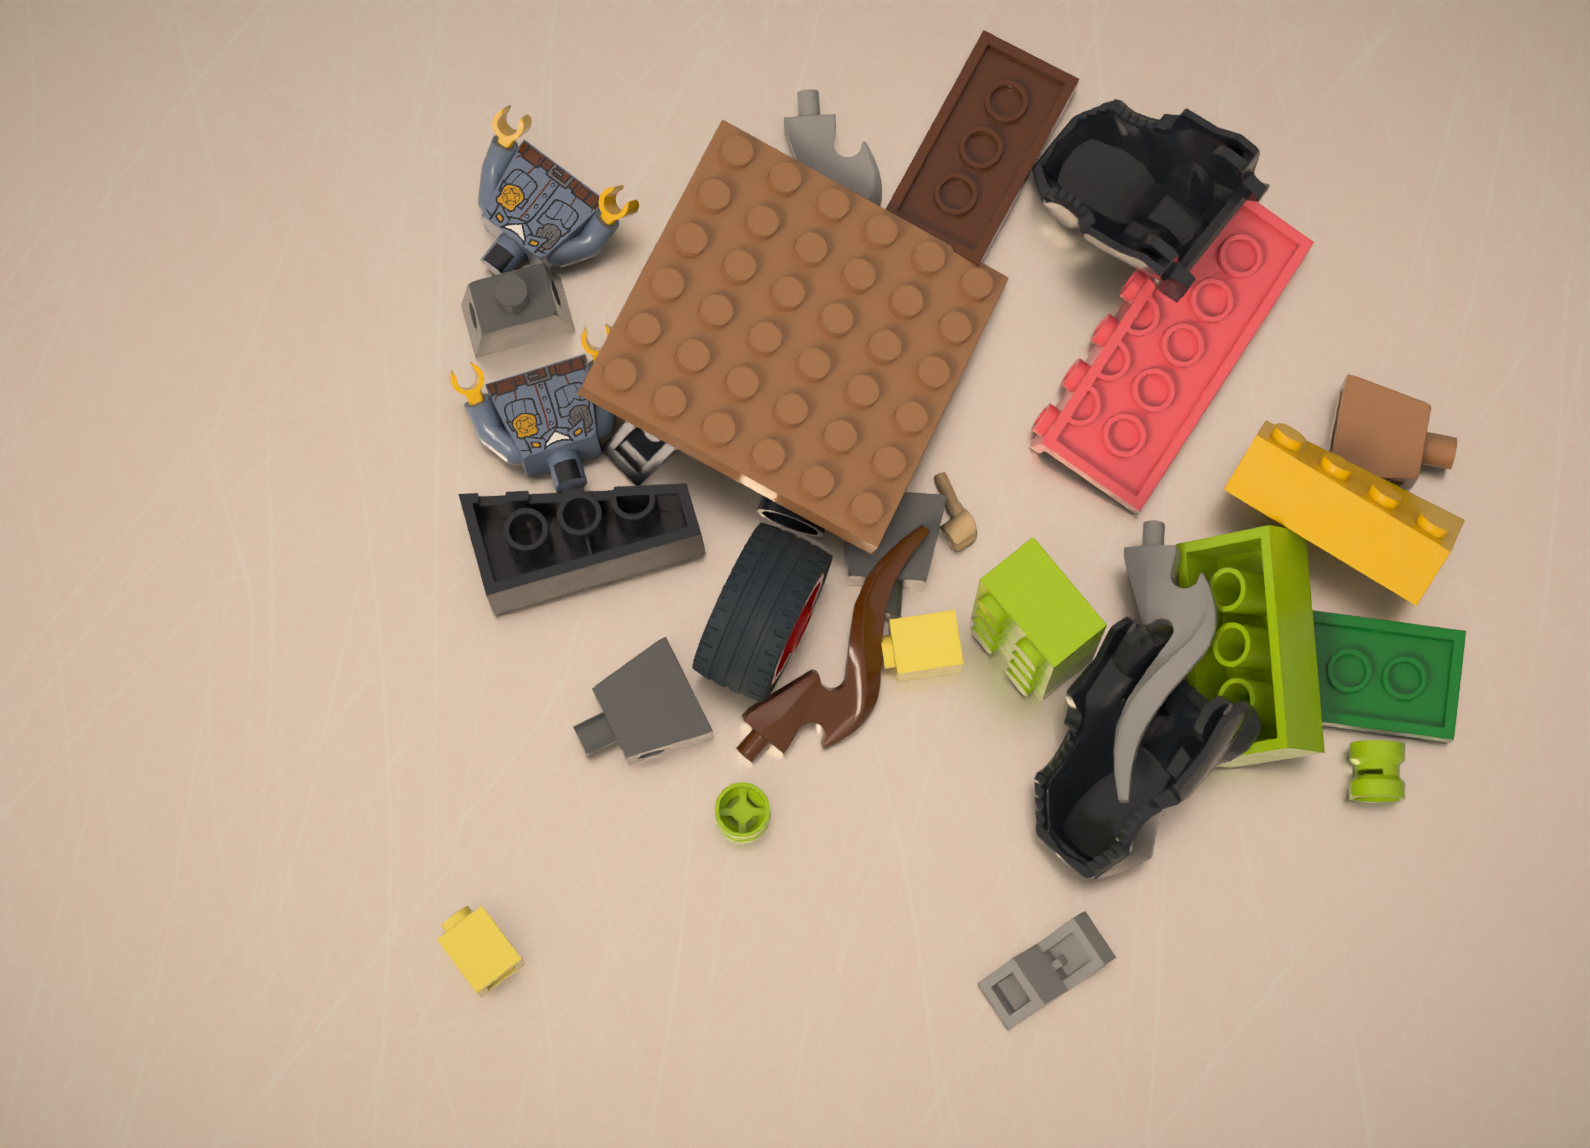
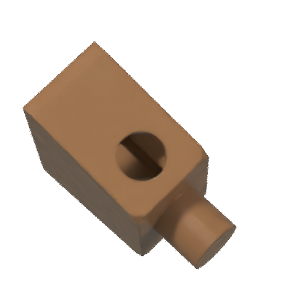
M1347 374L1340 386L1329 452L1337 454L1345 460L1403 489H1412L1418 480L1421 464L1451 470L1456 454L1457 437L1427 432L1431 405L1363 378Z

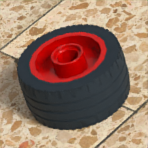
M762 522L759 523L741 551L717 599L698 644L692 669L708 680L712 679L723 687H729L730 690L743 694L744 697L765 702L804 635L828 575L833 556L819 546L812 545L811 542L801 537L797 538L796 535L786 530L782 531L779 527Z

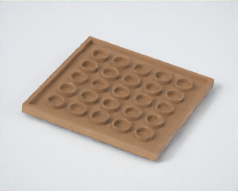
M722 119L577 395L872 555L878 548L1009 277L982 262L979 266L955 253L951 245Z

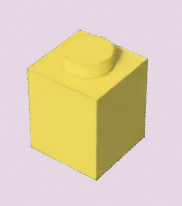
M955 610L889 619V635L882 636V660L884 669H895L896 682L962 673L964 661Z
M466 906L449 917L441 925L446 933L440 936L437 941L480 997H483L525 965V962L483 906H480L474 912H472L469 906Z

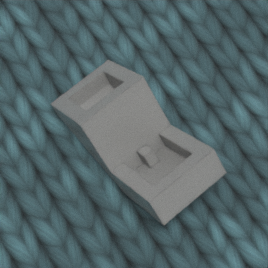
M1084 911L1036 945L1013 957L978 984L1008 1030H1010L1113 961L1116 956L1086 911Z

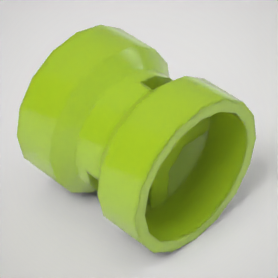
M1389 740L1351 742L1349 744V761L1355 766V777L1349 782V799L1373 803L1404 801L1405 782L1400 778V765L1405 761V743Z
M746 782L731 784L723 789L716 799L714 811L717 827L722 835L730 841L740 844L751 843L762 837L768 829L771 818L769 800L763 790L754 784Z

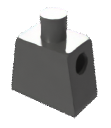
M546 264L524 267L476 280L467 285L461 306L475 358L575 331L562 280Z
M905 492L878 548L872 555L843 539L848 584L863 586L866 577L878 561L901 539L921 524L930 531L900 571L888 600L885 619L901 617L903 589L925 590L944 514L946 495Z
M666 637L652 644L592 688L602 712L573 726L587 756L617 742L628 764L701 744L714 738L713 730Z

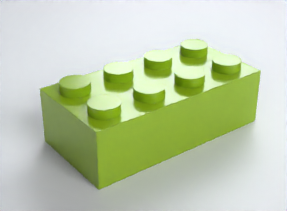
M1266 525L1176 544L1181 552L1178 568L1179 588L1192 587L1197 583L1200 574L1204 573L1213 591L1218 614L1216 632L1211 646L1202 659L1189 672L1187 682L1209 701L1217 696H1225L1234 705L1241 700H1246L1255 708L1262 728V733L1247 752L1230 762L1217 766L1235 768L1325 753L1306 539L1290 529Z
M1032 537L979 580L971 615L975 625L970 629L988 653L992 654L998 650L1010 666L1006 670V674L1017 689L1026 697L1033 692L1042 702L1093 660L1107 624L1038 541Z

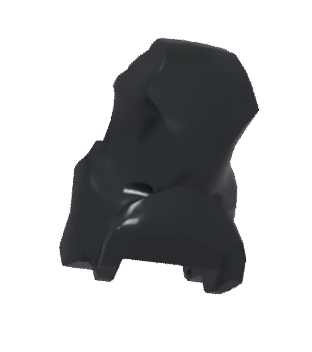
M1117 99L1074 116L1045 150L1032 169L1041 201L1063 226L1067 228H1080L1084 239L1149 275L1150 280L1157 289L1176 303L1196 282V278L1189 271L1246 200L1259 202L1270 187L1269 184L1261 182L1255 176L1254 171L1259 160L1260 151L1245 136L1219 128L1187 108L1179 115L1164 114L1159 120L1137 113L1129 108L1126 103Z
M1125 617L1112 625L1095 659L1067 690L1068 710L1064 724L1069 730L1053 758L1034 777L1037 836L1068 866L1087 879H1102L1113 876L1151 859L1160 819L1165 809L1177 805L1190 797L1215 766L1230 762L1247 752L1262 733L1258 714L1255 708L1246 700H1241L1234 705L1225 696H1217L1209 701L1183 679L1168 696L1147 727L1135 760L1130 802L1121 803L1118 800L1114 775L1113 748L1116 726L1128 697L1170 639L1163 631L1151 636L1129 617Z

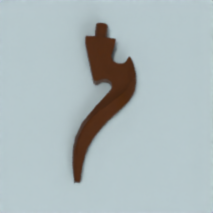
M923 524L894 545L878 561L866 577L854 604L843 682L834 688L826 687L821 683L817 670L811 669L770 694L765 702H757L742 714L743 720L753 729L736 749L747 760L753 763L769 743L784 754L799 728L809 722L817 723L824 729L825 733L820 742L824 749L854 733L866 721L874 709L880 690L881 643L888 600L903 566L930 532Z

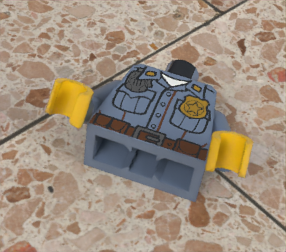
M511 105L506 106L493 117L492 126L496 136L491 140L481 168L478 205L483 212L482 220L484 227L497 237L480 259L481 262L490 271L498 275L513 271L523 257L533 265L546 264L549 268L554 265L564 268L595 257L619 227L618 219L632 216L638 211V200L635 199L627 202L621 210L616 203V196L623 189L624 185L607 188L601 195H598L526 140H523L518 147L515 139L528 132L532 120L526 114L521 118L518 130L512 129L506 120Z
M605 324L606 334L608 336L612 327L608 324ZM587 326L581 334V344L583 349L593 357L589 364L586 354L485 384L488 394H482L481 388L484 385V374L480 367L474 363L469 362L475 372L476 379L474 384L468 388H461L458 385L457 378L452 370L449 374V382L452 388L467 398L464 407L480 442L507 464H521L529 477L550 472L557 493H562V489L583 488L587 484L582 462L597 458L602 454L600 440L612 432L616 415L577 395L601 347H594L589 343Z

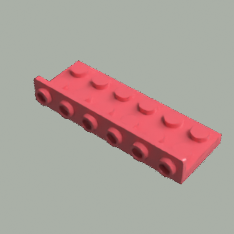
M1246 200L1189 271L1196 278V282L1178 303L1162 294L1150 280L1149 275L1136 269L1119 293V296L1125 299L1116 315L1113 317L1108 313L1092 333L1090 341L1096 345L1084 362L1078 358L1062 379L1060 385L1067 390L1057 405L1054 406L1049 403L1035 420L1031 430L1037 435L1030 448L1037 453L1046 451L1133 513L1140 512L1314 242L1260 203Z

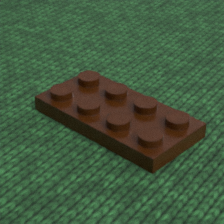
M983 30L886 210L951 245L955 253L979 266L988 253L1027 181L1033 166L1040 157L1078 87L1079 78Z

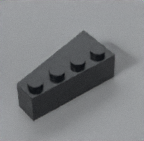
M687 483L617 486L613 490L585 491L584 488L562 489V493L529 494V491L506 492V495L479 496L478 493L458 494L485 593L494 615L706 554Z

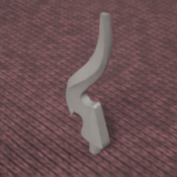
M808 89L797 92L799 116L784 117L785 135L795 160L880 206L882 202L880 172L866 142H862L860 152L853 157L839 155L833 146L836 131V114L820 115L818 90Z
M1155 520L1143 523L1142 546L1124 547V560L1142 625L1150 632L1160 625H1171L1174 631L1171 638L1128 697L1116 726L1113 748L1114 775L1118 800L1121 803L1130 802L1135 760L1147 727L1172 691L1205 655L1215 636L1218 622L1215 597L1204 573L1200 574L1197 583L1192 587L1179 588L1175 585L1181 552L1176 545H1164L1165 524Z

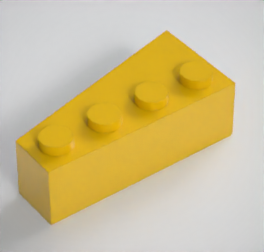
M1267 420L1223 489L1417 606L1451 553L1465 521L1443 508L1345 460L1339 455L1307 441L1296 429L1283 423L1275 425Z

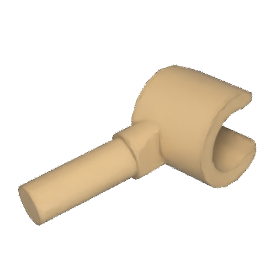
M941 472L934 476V480L940 494L946 495L945 505L952 518L940 526V529L956 551H961L977 538L976 522L973 516L958 501L946 472Z

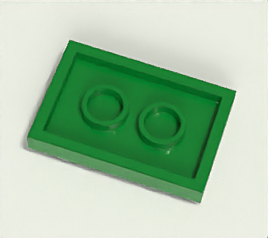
M1313 610L1323 726L1448 743L1454 740L1466 631Z

